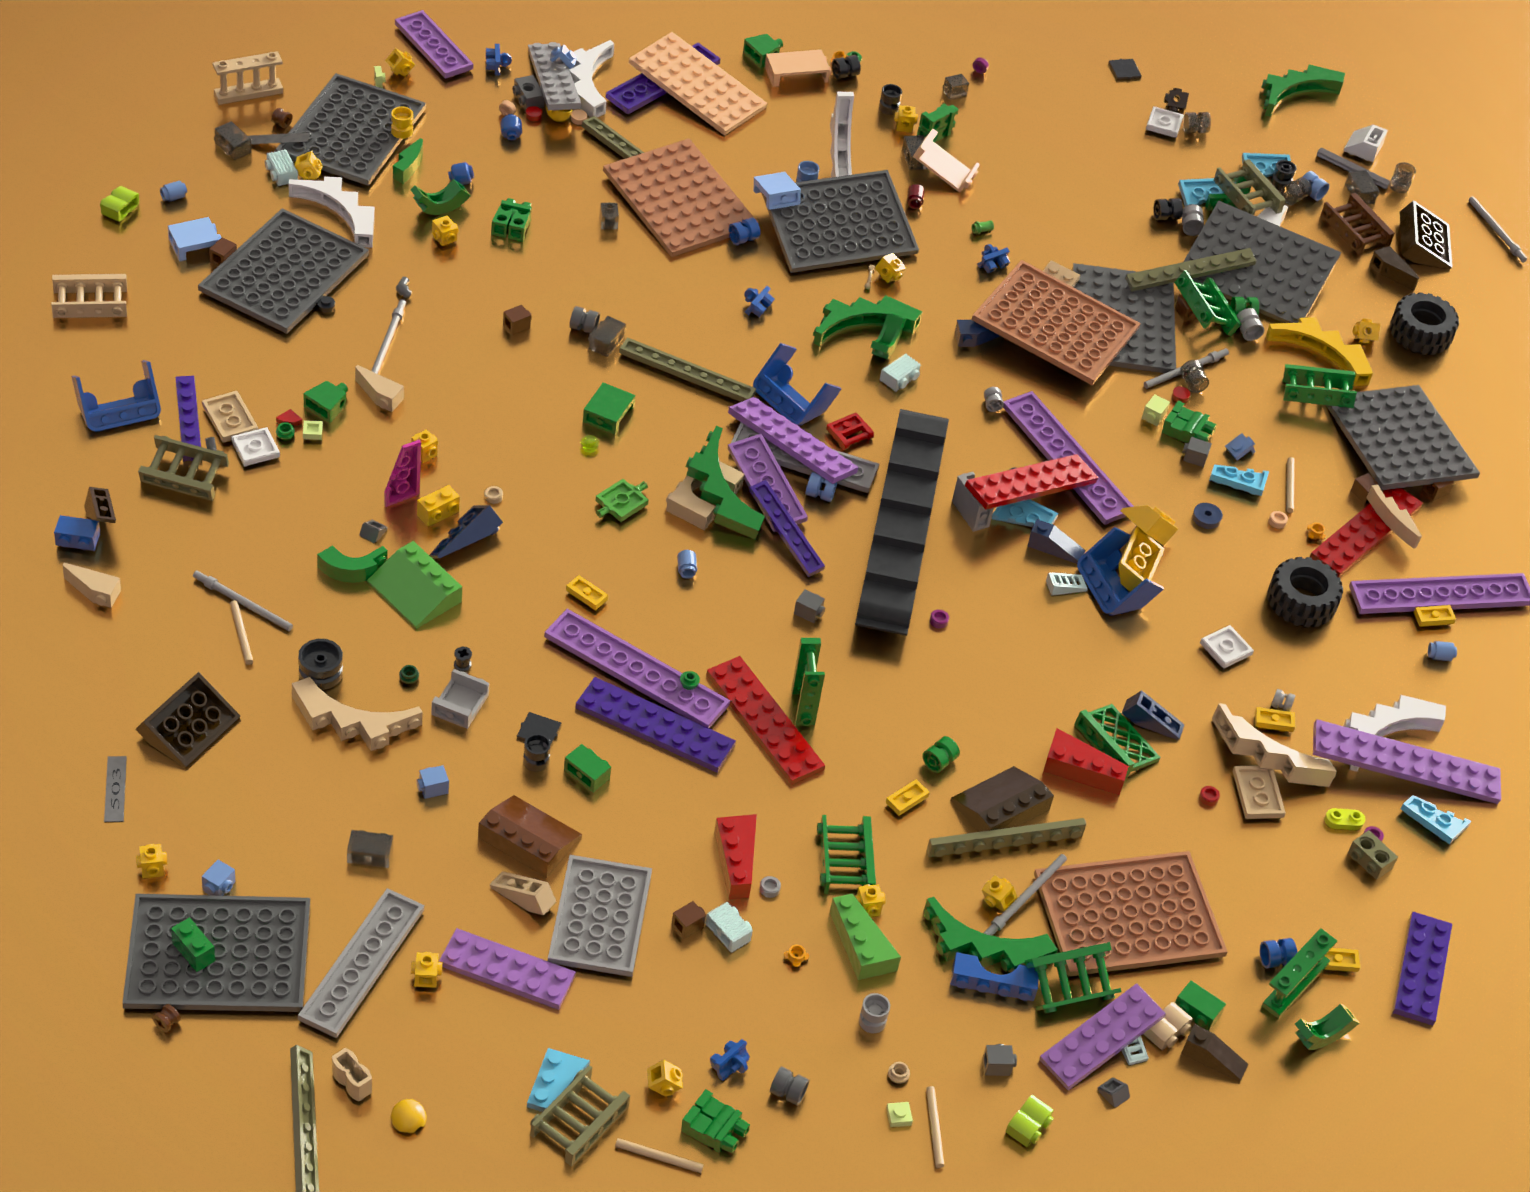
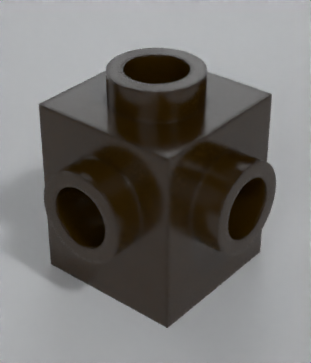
M1173 88V90L1165 93L1164 103H1166L1169 111H1184L1187 107L1189 93L1182 92L1180 88Z

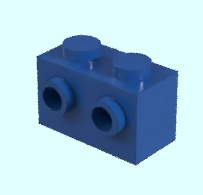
M60 515L54 531L55 545L95 551L100 536L99 521Z

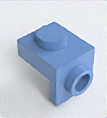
M562 45L560 48L556 47L551 52V62L560 58L569 69L575 66L576 55L573 51H569L565 45Z
M1243 433L1225 445L1226 449L1236 460H1239L1249 451L1252 454L1256 452L1253 447L1255 445L1253 440L1249 436L1246 438Z

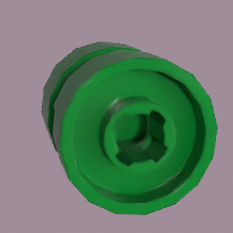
M1244 297L1231 298L1230 306L1236 315L1248 308L1256 310L1257 314H1259V300L1257 297H1246V299Z
M943 736L923 752L922 758L925 765L931 771L939 773L960 756V750L953 739Z

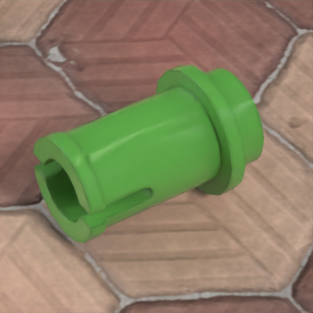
M992 220L986 222L976 221L972 224L971 229L974 234L979 235L981 232L993 231L994 223Z

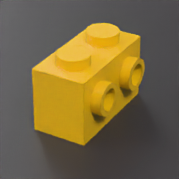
M447 485L417 500V516L429 527L458 513L460 496L450 485Z

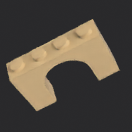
M719 461L724 479L730 489L736 494L743 486L744 473ZM686 475L683 482L680 481L675 491L668 494L666 498V511L705 530L714 520L715 515L713 512L716 506L698 498L693 493L695 489L700 488L702 482Z

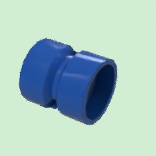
M751 217L742 222L738 221L730 224L729 236L735 245H740L747 241L758 239L760 237V227L756 219Z
M1292 938L1279 939L1277 942L1275 940L1261 942L1259 949L1261 962L1265 968L1278 967L1280 963L1285 966L1297 954L1294 940Z

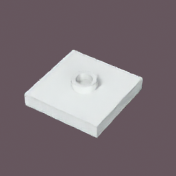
M1153 106L1146 130L1177 138L1184 115Z
M267 427L231 436V441L244 466L280 457V451Z
M1230 625L1202 638L1200 644L1223 668L1253 655L1254 652Z

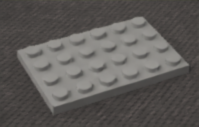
M570 855L548 962L632 977L652 868Z

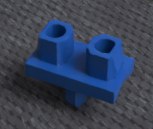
M495 44V49L486 48V70H495V75H500V65L504 67L510 65L512 57L508 53L500 54V44Z
M987 244L984 247V251H982V261L977 263L979 268L984 267L987 273L996 270V262L1000 268H1005L1010 264L1007 256L1010 251L1008 247L998 250L997 247Z
M766 286L760 294H758L757 289L748 288L745 291V301L751 302L745 311L748 316L753 312L760 317L773 303L775 298L768 293L771 289L770 287Z
M743 1039L738 1043L730 1040L725 1044V1054L723 1056L715 1053L710 1057L711 1067L717 1070L718 1078L722 1081L731 1073L736 1071L744 1073L747 1071L748 1065L746 1062L750 1056L746 1050L747 1042Z

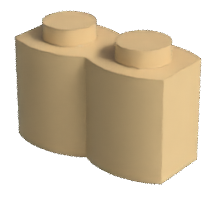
M1175 1002L1170 1003L1163 1009L1166 1014L1161 1021L1143 1033L1161 1050L1167 1046L1171 1048L1177 1042V1037L1181 1034L1185 1036L1192 1028L1190 1024L1193 1018Z
M344 1048L332 1056L333 1076L340 1084L346 1086L348 1094L353 1099L360 1101L372 1093L371 1073L364 1065L358 1063V1059L352 1051Z

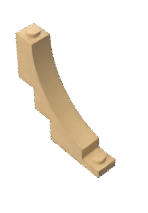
M1218 704L1212 720L1232 754L1253 756L1260 768L1281 770L1287 781L1291 783L1330 786L1337 771L1329 759L1306 755L1283 746L1259 732L1243 717L1233 716L1226 704Z

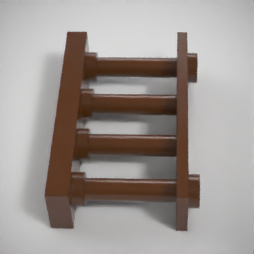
M1356 193L1350 194L1347 204L1333 208L1328 202L1324 203L1321 216L1359 255H1362L1365 245L1380 241L1385 247L1391 245L1395 233ZM1350 210L1354 215L1343 218L1339 213ZM1358 220L1363 224L1356 228H1352L1349 223ZM1368 230L1373 234V236L1362 238L1359 233Z

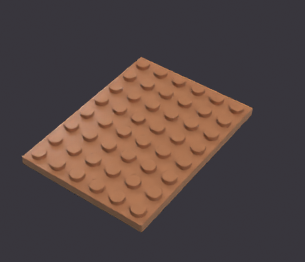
M690 139L603 166V172L671 257L730 238V224L738 221L742 222L751 217L754 218Z
M1023 260L1016 265L985 300L971 319L1091 385L1096 382L1141 324Z
M1190 851L1060 866L1039 888L1060 953L1110 942L1112 950L1106 951V956H1104L1107 972L1226 957L1228 953ZM1047 868L1035 869V871H1034L1035 880H1036ZM1092 955L1085 956L1086 960L1084 962L1087 974L1099 973L1096 959H1093ZM1073 959L1066 960L1065 968L1068 977L1079 975L1077 965Z

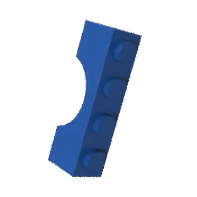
M956 952L950 985L978 990L979 992L999 994L1004 997L1019 998L1024 1001H1034L1038 990L1039 978L1034 967L1027 969L1024 965H1018L1009 974H993L982 967L977 956Z

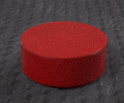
M530 106L526 109L525 116L530 121H538L542 118V110L539 107Z
M1175 387L1172 393L1173 400L1186 403L1189 400L1190 391L1185 387Z
M1212 786L1203 787L1199 794L1200 801L1207 806L1216 805L1220 798L1219 791Z

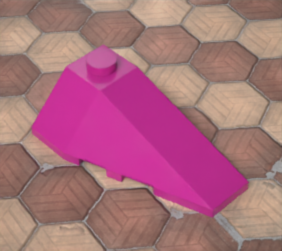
M420 440L401 447L384 491V505L386 507L420 495Z

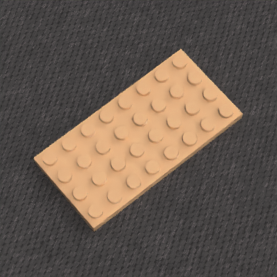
M673 32L629 58V64L723 135L728 134L767 107V102Z

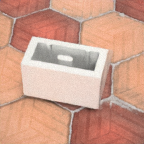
M1376 125L1356 130L1351 135L1343 151L1374 162L1383 146L1388 130Z

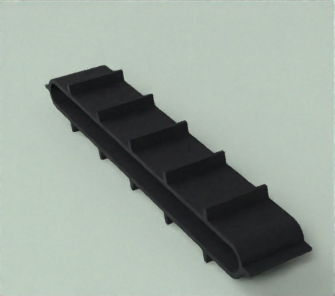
M900 409L855 622L857 626L905 636L908 634L949 419Z

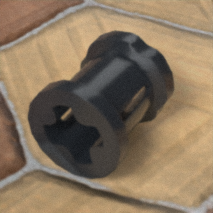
M462 646L457 648L454 652L456 658L454 669L468 672L472 666L470 661L472 652L468 647Z

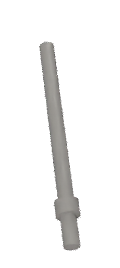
M1473 196L1470 197L1468 201L1507 244L1510 252L1517 256L1522 263L1526 262L1528 258L1523 254L1520 246L1509 238Z
M400 300L397 308L393 310L391 323L371 370L376 374L380 370L398 322L404 315L403 310L406 305L404 300Z
M1225 348L1218 352L1213 351L1206 357L1144 382V387L1147 389L1209 362L1219 361L1221 357L1229 354V350Z
M197 570L194 572L193 577L203 582L207 588L215 589L227 597L238 601L241 605L287 631L292 629L293 624L220 584L214 577H208Z
M1061 854L1000 916H996L991 921L990 927L984 934L992 936L996 931H1000L1006 925L1005 922L1067 860V857Z

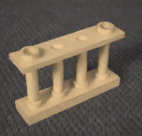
M278 51L213 62L212 65L217 76L220 75L221 88L214 89V96L218 105L282 94L283 86L279 78H276V65L283 64ZM269 67V80L260 81L259 68ZM253 69V82L244 84L243 71ZM236 72L237 85L227 87V74Z
M126 274L52 275L53 292L58 293V302H51L53 318L127 317L126 301H121V292H127ZM95 292V301L84 302V293ZM103 292H114V301H103ZM66 293H77V302H65Z

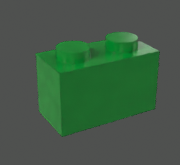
M583 744L579 745L565 757L564 770L593 793L610 780L611 766L606 760H602L593 750L585 747Z
M190 917L171 928L173 945L196 972L215 962L213 944Z
M1191 980L1175 1001L1180 1008L1193 1018V1022L1208 1031L1222 1016L1226 1006L1225 1002Z

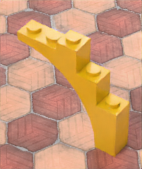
M1316 317L1300 318L1298 323L1269 324L1266 333L1267 341H1281L1309 348L1331 360L1341 370L1355 371L1353 386L1369 385L1373 372L1361 344L1344 345L1339 331H1322Z

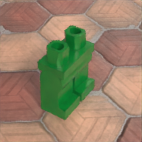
M943 103L931 113L926 111L921 113L916 139L922 142L932 129L938 132L933 139L934 143L944 138L945 135H951V130L956 124L954 117L958 114L959 109L954 105L947 106Z
M507 198L506 201L502 200L492 220L491 235L506 238L508 234V239L523 242L526 229L531 221V203L523 202L518 204L511 198Z
M1178 401L1165 419L1162 433L1186 443L1190 442L1191 437L1208 442L1210 435H1213L1217 424L1209 421L1210 415H1203L1201 412L1187 409L1184 407L1185 403Z
M707 1089L697 1099L695 1106L693 1105L684 1116L681 1132L714 1148L718 1153L722 1149L733 1153L739 1144V1140L733 1137V1134L736 1133L744 1138L750 1130V1124L742 1119L741 1111L735 1110L733 1107L715 1099L713 1093Z

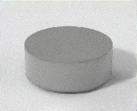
M764 877L760 882V892L765 897H775L780 892L781 883L775 877Z

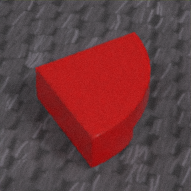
M291 409L276 417V422L279 424L284 422L290 423L293 426L303 424L302 418Z

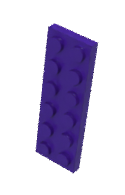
M1412 911L1393 1007L1394 1014L1434 1026L1452 923Z

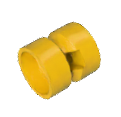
M404 106L394 108L391 112V134L399 139L409 138L413 134V111Z

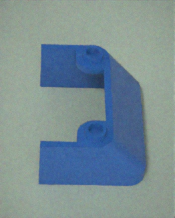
M780 343L754 379L753 387L781 415L800 426L825 413L841 391V388L825 383L815 398L809 403L788 384L792 379L793 370L787 363L797 349Z
M141 361L145 379L139 380L133 385L134 397L99 405L92 393H83L80 377L71 376L79 409L86 426L90 430L101 431L154 419L159 416L161 406L150 361Z
M1116 527L1082 555L1077 563L1078 570L1101 609L1109 615L1141 609L1164 590L1163 586L1147 578L1130 593L1121 584L1120 577L1115 570L1119 567L1118 564L1122 557L1120 549L1129 541L1131 535Z

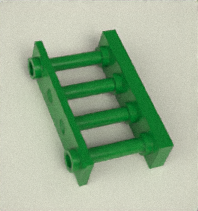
M1184 270L1174 282L1204 329L1211 322L1220 324L1227 335L1232 336L1242 325L1213 278L1207 277L1202 284L1197 283Z
M1285 364L1283 382L1289 384L1285 386L1283 400L1354 408L1357 391L1349 390L1353 389L1355 371Z
M801 637L791 688L792 694H800L795 725L808 726L815 725L825 677V672H817L816 670L821 648V638Z
M822 815L821 823H817V835H820L822 873H820V886H823L824 894H828L830 884L876 885L871 816H863L862 822L858 826L827 825L826 815ZM827 833L857 834L858 837H861V841L859 843L828 842ZM829 850L858 851L862 853V858L860 860L829 859ZM830 867L860 868V870H863V874L861 876L830 875Z
M1320 928L1270 981L1269 985L1275 990L1264 1000L1262 1007L1279 1019L1329 965L1330 960L1325 955L1338 940Z
M1110 942L1025 960L1027 969L1034 967V970L1037 971L1044 1005L1035 1006L1036 1011L1044 1009V1013L1057 1011V1006L1097 997L1108 1000L1115 998V993L1122 992L1121 988L1111 990L1104 956H1106V951L1112 950ZM1092 955L1093 959H1096L1103 992L1092 994L1084 962L1086 960L1085 956ZM1073 959L1074 963H1076L1084 996L1072 998L1065 968L1066 960ZM1054 963V967H1057L1064 997L1063 1001L1054 1003L1045 970L1047 969L1046 964Z

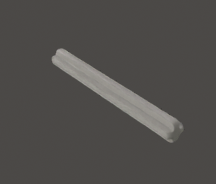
M1320 148L1317 152L1318 157L1381 188L1387 189L1390 185V180L1324 148Z

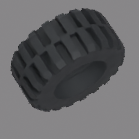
M1424 292L1412 293L1398 301L1390 321V330L1392 336L1396 338V342L1402 344L1405 349H1410L1414 353L1419 352L1422 355L1427 353L1434 355L1436 352L1441 353L1448 349L1452 344L1459 326V317L1457 312H1455V308L1450 306L1448 301L1442 300L1441 297L1433 296L1430 293L1424 294Z
M1296 557L1295 559L1291 558L1282 562L1275 569L1268 587L1267 597L1272 609L1276 610L1275 613L1279 617L1282 616L1284 621H1290L1295 626L1303 625V627H1310L1313 625V627H1317L1329 622L1334 617L1343 594L1342 582L1340 578H1337L1338 574L1334 570L1332 571L1329 565L1322 564V561H1315L1310 557L1305 559ZM1295 588L1309 590L1316 596L1301 594Z

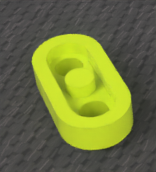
M1332 808L1327 811L1324 821L1332 829L1360 830L1365 823V816L1358 810Z

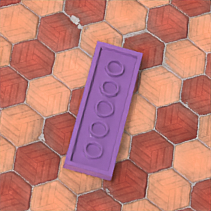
M423 10L395 19V25L445 79L473 69V63Z
M762 434L728 444V451L739 471L744 473V480L749 489L751 486L767 480L796 524L808 520L806 512ZM763 512V514H764V516H765L767 522L769 523V525H770L772 531H773V532H777L776 529L774 528V526L772 525V523L769 521V519L767 518V516H766L765 513Z
M456 928L439 962H442V967L558 1010L576 974V971Z
M1136 983L1040 1055V1061L1067 1090H1070L1161 1021L1166 1013Z

